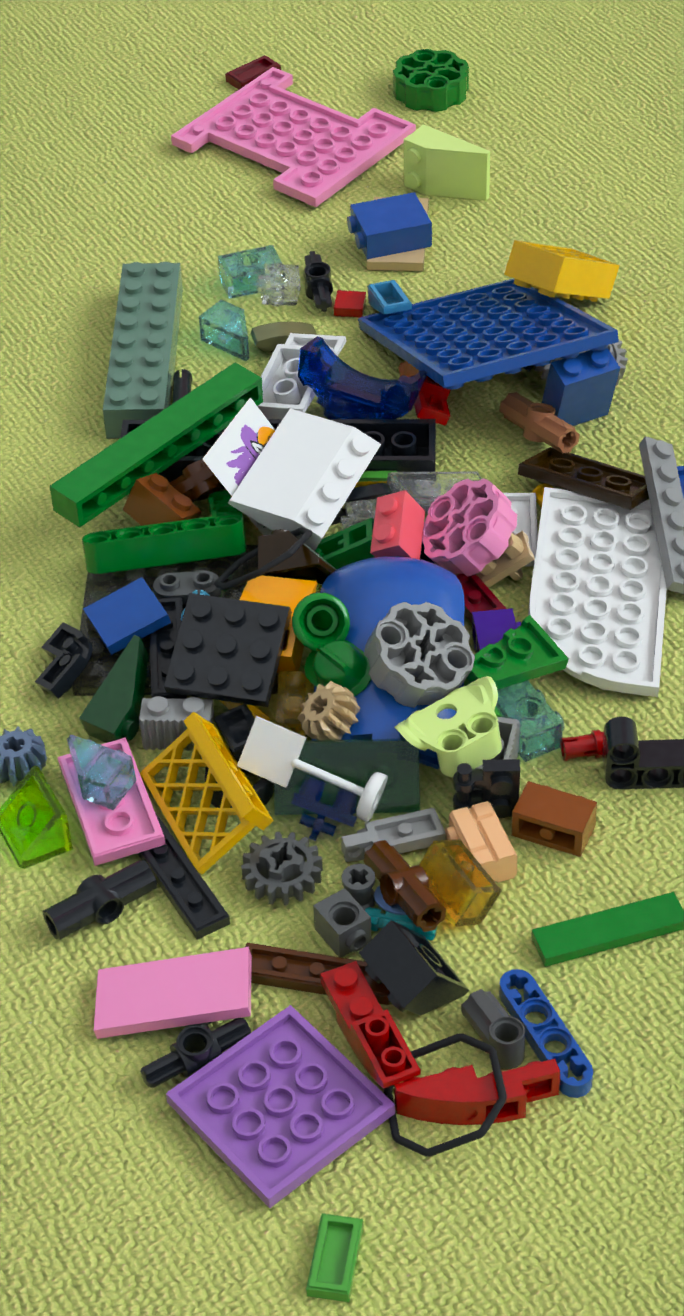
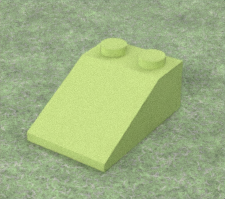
M423 124L404 138V186L425 195L486 201L489 199L490 151Z

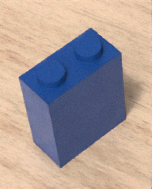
M415 192L350 205L351 216L347 217L348 230L350 234L354 233L357 248L363 250L367 259L432 247V222Z
M608 348L602 351L589 350L579 353V356L575 358L551 362L542 403L554 407L555 416L572 426L608 415L620 366Z

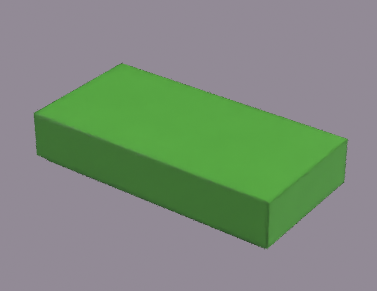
M321 1214L306 1287L308 1297L343 1302L350 1301L364 1227L363 1219Z

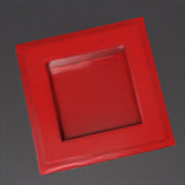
M337 290L334 316L363 317L366 292Z

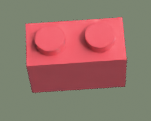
M406 490L377 497L370 551L374 557L400 556L420 559L425 510Z

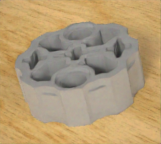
M407 602L399 603L391 607L383 620L377 623L366 642L364 654L369 659V675L378 688L386 690L394 697L396 702L412 708L417 705H431L459 688L471 672L475 655L470 650L468 642L470 635L460 621L453 620L444 612L443 608L428 602L421 605H411Z

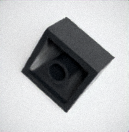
M391 920L359 952L368 964L365 967V971L378 984L383 983L390 991L387 998L401 1012L408 1010L421 1016L465 996L470 991L425 936Z

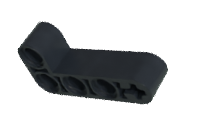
M615 717L605 724L602 756L605 780L609 787L614 789L684 788V739L638 740L636 723L628 717Z

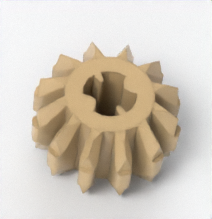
M332 681L327 683L326 686L318 684L316 692L313 694L308 693V700L300 704L303 711L299 714L298 719L302 724L305 734L326 745H329L332 741L340 743L343 734H351L349 729L351 725L359 722L356 714L361 708L357 704V698L353 696L354 694L346 687L343 688Z

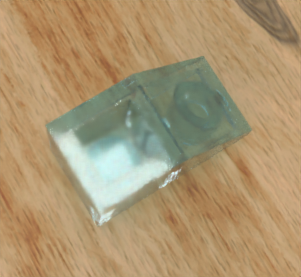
M70 734L67 738V743L82 798L114 810L136 782L132 756L123 751L113 750L99 745L92 740L82 739Z

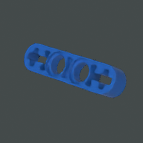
M513 969L504 973L500 978L499 997L512 1017L518 1018L523 1023L525 1039L541 1062L551 1059L556 1060L560 1069L559 1090L564 1095L574 1098L582 1097L589 1093L593 1080L592 1065L535 979L528 972L520 969ZM516 986L519 990L524 989L523 997L525 1001L522 1002V996L517 989L510 990V987ZM530 1012H540L547 1019L542 1023L534 1024L529 1022L525 1016ZM549 1041H559L566 1046V1049L560 1053H551L545 1049L544 1045ZM570 1062L569 1068L574 1074V1076H582V1080L577 1081L574 1077L568 1078V1066L566 1065L567 1063Z

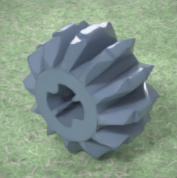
M19 726L15 731L11 732L4 729L2 736H0V784L9 780L13 786L22 780L29 784L31 776L40 777L42 768L46 766L47 756L44 742L41 736L34 734L32 729L24 732Z

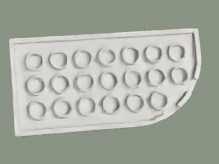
M544 487L528 616H532L569 658L566 669L563 670L571 676L602 690L658 697L667 587L650 500H646L632 510L572 491Z

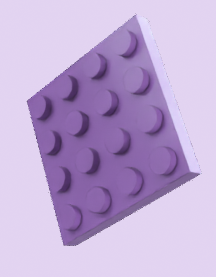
M291 1005L166 1093L167 1103L269 1208L395 1114V1104Z

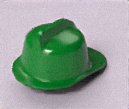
M347 640L332 641L323 646H318L316 648L317 651L312 650L307 657L304 666L305 676L316 687L318 684L326 686L327 683L332 681L343 688L349 689L355 697L364 691L371 681L369 659L361 649Z

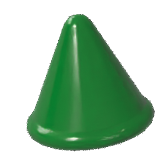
M313 593L304 597L297 604L293 612L292 626L298 640L310 650L317 651L316 648L318 646H323L326 643L345 641L350 629V617L347 608L337 597L328 593Z

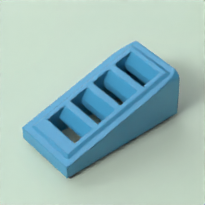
M395 280L367 286L370 306L382 314L412 309V303Z

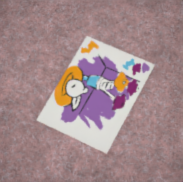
M249 398L202 460L231 496H233L270 440L275 429L253 400ZM249 517L263 536L271 534L272 531Z

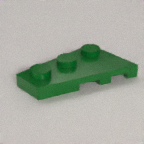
M529 615L523 619L521 626L515 630L511 628L505 632L503 638L496 644H488L474 654V665L466 678L472 683L482 677H492L498 690L566 669L569 658L532 616Z

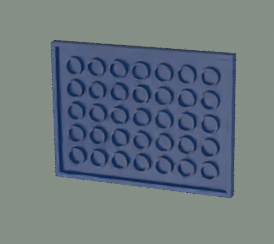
M514 278L412 304V309L391 314L379 312L358 318L360 330L439 385L450 390L461 388L464 386V383L473 380L477 382L491 380L493 375L500 373L515 374L522 371V367L530 365L545 366L556 358H575L579 356V352L587 350L602 351L607 349L609 344L619 342L617 329L557 297H549L538 293L539 289L525 288L513 284Z

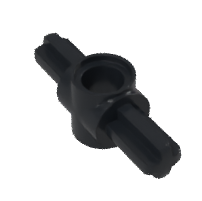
M310 251L309 255L304 257L306 267L303 271L306 296L314 300L316 308L321 309V312H326L327 308L332 306L330 295L333 291L330 266L322 262L319 254H315V251Z
M236 1018L213 1031L202 1026H190L183 1029L177 1037V1042L170 1045L171 1053L141 1068L140 1072L145 1084L150 1088H154L179 1074L186 1078L191 1076L222 1054V1051L232 1047L251 1033L250 1027L244 1018Z

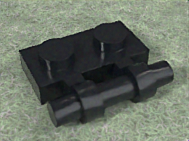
M520 759L483 760L482 769H472L467 763L458 765L457 772L453 777V787L457 791L453 796L454 810L464 807L471 808L472 805L488 801L491 803L498 818L512 817V811L519 799Z

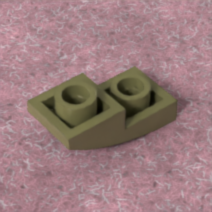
M275 322L260 325L251 330L255 346L264 352H273L277 344H285L290 333L317 335L313 324L304 322Z

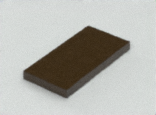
M549 447L519 464L518 475L625 509L632 510L649 499L644 475L569 452L562 454L553 447Z

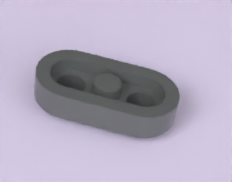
M210 571L165 573L154 581V595L157 599L182 597L183 605L187 604L189 593L198 590V594H200L201 590H204L210 596L219 597L221 589L214 585L219 577Z

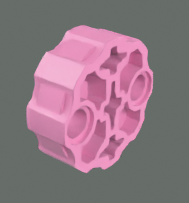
M484 478L479 481L465 479L455 483L448 492L438 496L428 508L422 543L425 547L424 553L438 566L451 571L453 574H465L468 577L481 572L488 563L498 559L508 547L511 533L516 529L517 514L511 509V501L493 483Z

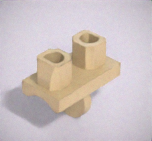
M523 531L516 535L511 533L508 547L498 559L488 563L481 572L477 573L478 577L488 588L507 576L518 581L523 577L521 568L535 560L529 547L528 535Z

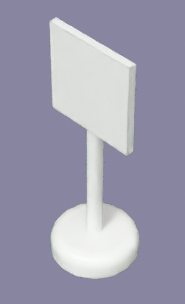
M256 716L237 767L285 788L289 784L294 769L297 768L361 796L356 809V815L365 822L370 821L386 787L387 775L380 772L372 774L365 788L303 762L299 760V756L307 737Z

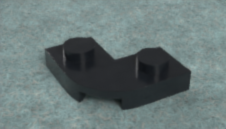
M64 622L41 647L49 656L55 659L35 681L44 691L58 699L72 688L76 678L87 666L93 649L91 641L80 630Z

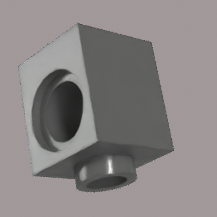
M345 888L313 905L315 930L338 957L342 958L351 952H357L372 940L371 917Z

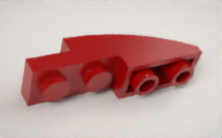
M401 362L398 369L404 395L414 403L417 418L436 419L437 424L446 426L451 416L447 404V398L451 390L442 387L408 362Z
M357 961L321 973V984L336 1011V1021L352 1050L370 1076L384 1089L421 1075V1070L388 1009L383 1011Z
M555 1059L543 1062L533 1061L523 1067L501 1071L507 1098L493 1123L526 1118V1103L559 1095L560 1069ZM473 1065L461 1068L452 1067L441 1073L421 1078L413 1077L394 1084V1100L397 1114L439 1124L482 1125L499 1098L493 1072L477 1078Z

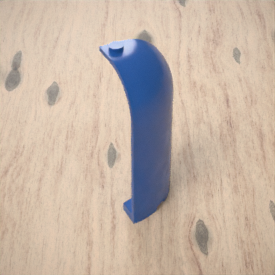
M383 556L356 561L332 572L324 581L320 593H328L337 597L345 605L350 617V629L345 640L363 652L365 651L366 642L377 623L383 620L391 607L399 603L407 602L411 605H421L428 602L443 608L449 617L460 621L464 626V592L457 576L441 566L416 558ZM372 679L366 689L355 696L357 698L356 702L361 709L356 714L359 722L352 724L349 728L351 734H343L340 743L332 741L329 745H326L316 739H312L311 753L313 756L336 768L360 760L377 759V753L392 752L397 753V759L415 761L435 769H440L436 752L429 748L423 751L414 747L394 728L415 711L422 710L429 705H417L414 708L396 702L394 697L386 690L378 688ZM444 709L437 714V717L449 719L455 716L457 712L453 709Z

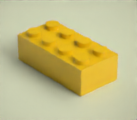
M514 240L504 275L514 278L513 284L525 288L539 289L538 293L549 297L558 296L565 299L571 297L577 300L586 299L597 302L598 298H610L620 265L572 248Z

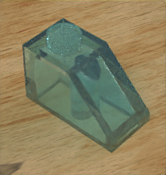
M221 299L199 316L201 341L247 361L249 359V345L244 309Z

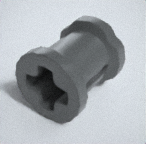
M364 864L348 866L341 876L342 885L364 910L368 907L373 908L375 906V892L372 887L375 884V872Z

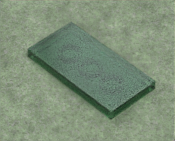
M406 739L305 741L299 760L365 788L369 778L376 772L388 776L386 787L374 813L420 811L419 749L411 745ZM297 768L294 769L287 788L274 783L275 815L355 814L361 797Z

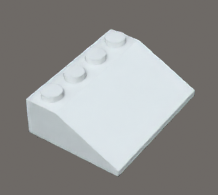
M290 408L228 504L271 531L283 529L291 532L301 527L312 530V536L305 544L315 551L381 444L353 426ZM303 534L298 535L296 537L300 539Z

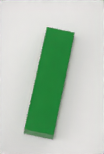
M671 892L532 929L531 938L544 966L547 967L683 930L684 910L675 893Z

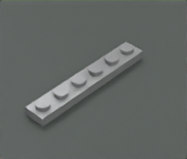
M645 436L639 444L666 587L667 590L684 594V498L672 444Z

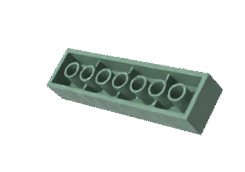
M133 262L123 264L103 403L106 439L120 438L123 420H149L171 405L183 295L180 263Z

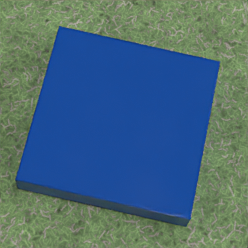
M143 577L83 608L88 620L111 655L125 648L134 635L142 639L171 623L167 612Z

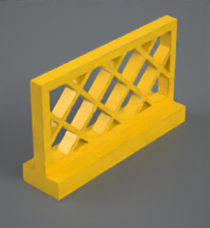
M193 711L184 720L187 729L140 772V775L196 870L203 875L255 826L264 830L273 822V819L242 769L237 767L236 759L214 724ZM193 742L194 748L191 759H181L183 749ZM164 767H169L165 783H157L154 776ZM179 767H189L185 783H175ZM199 767L209 768L205 783H195ZM173 791H183L179 807L170 806ZM193 791H203L200 807H190ZM214 791L223 792L220 808H210ZM187 815H197L194 832H185L184 830ZM208 815H218L214 832H204ZM228 815H237L241 823L230 833H226L225 828ZM202 839L212 840L210 851L201 858L199 850Z

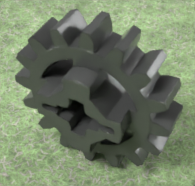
M276 832L275 839L270 840L267 836L263 835L261 836V845L251 843L249 845L250 853H243V865H241L242 879L245 880L247 891L255 889V898L258 900L266 895L268 896L269 904L273 905L277 898H282L284 905H288L290 897H295L298 901H302L304 891L313 894L315 892V883H321V871H323L322 856H318V847L316 845L309 847V838L307 837L297 841L295 840L294 832H291L288 838H282L281 833Z

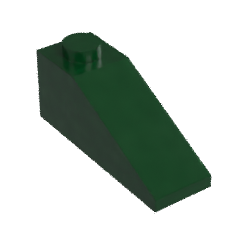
M136 635L132 637L79 717L87 734L105 743L125 737L128 742L136 736L139 729L148 653L140 637Z

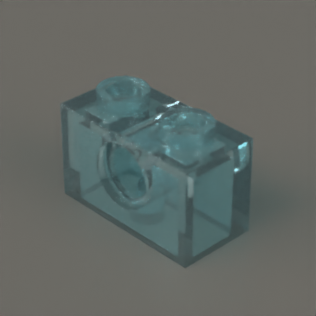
M273 245L218 256L219 278L229 299L284 287L282 262Z
M527 680L497 690L498 701L496 708L500 712L501 717L517 719L520 722L518 754L524 762L560 748L562 731L565 729L564 721L557 711L554 712L546 703L545 697L539 689H535Z

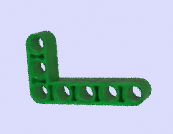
M220 490L211 493L208 497L210 517L89 533L82 538L86 570L89 573L102 574L239 555L245 552L247 548L242 512L228 504L232 497L227 490Z

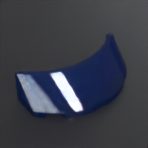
M318 336L300 348L298 378L303 386L308 385L313 389V392L318 396L316 401L318 404L340 419L401 418L412 410L427 377L424 370L411 377L402 375L399 379L393 380L368 376L343 362L329 348L323 338Z

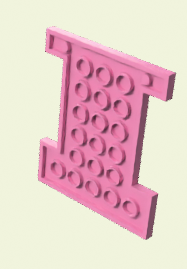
M272 67L171 135V141L173 146L190 153L211 142L277 170L282 174L273 180L275 190L308 205L317 207L403 144L404 138L416 130V124L376 108L371 109L359 119L353 118L285 90L293 84V75Z

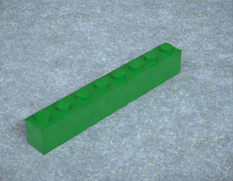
M236 362L50 485L53 511L77 527H82L130 494L136 479L154 473L159 474L225 429L249 398L257 406L263 403L262 378Z

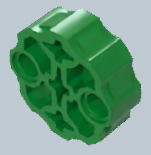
M421 49L416 50L412 54L401 56L396 61V68L393 70V94L395 99L403 102L407 108L416 111L430 110L438 112L447 110L448 107L453 105H460L466 99V91L469 88V66L466 60L457 57L456 53L447 50Z

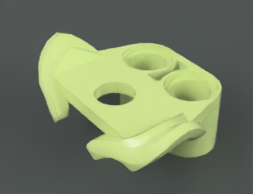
M492 677L479 678L466 686L453 690L447 696L428 707L415 711L394 728L414 747L423 751L429 748L436 752L440 770L444 775L454 777L458 765L462 763H467L472 769H475L482 765L483 760L495 758L502 750L498 718L494 711L498 701L496 684ZM444 709H453L457 712L455 716L449 719L437 717V714Z

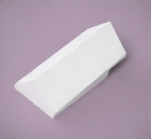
M290 333L285 344H277L261 375L263 403L257 407L267 419H283L290 408L306 412L347 341L346 337Z

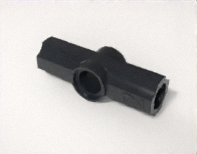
M138 860L106 878L100 874L88 877L79 885L76 894L43 910V917L54 938L61 940L94 921L99 924H108L114 921L122 913L124 905L156 889L157 881L146 861Z

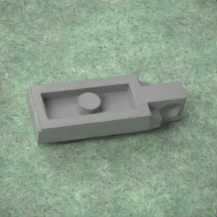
M429 808L366 822L365 828L358 830L357 833L341 837V851L346 862L363 860L365 852L373 846L374 842L386 840L400 854L446 843V833L435 808Z

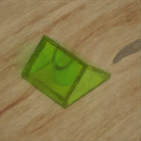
M33 766L0 808V833L18 866L24 869L73 849L67 814L42 771L37 766Z

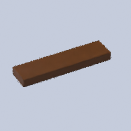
M246 943L245 947H249L252 955L251 983L327 995L321 984L320 974L357 961L379 1004H390L387 998L390 991L383 983L378 984L365 971V967L368 965L366 961Z

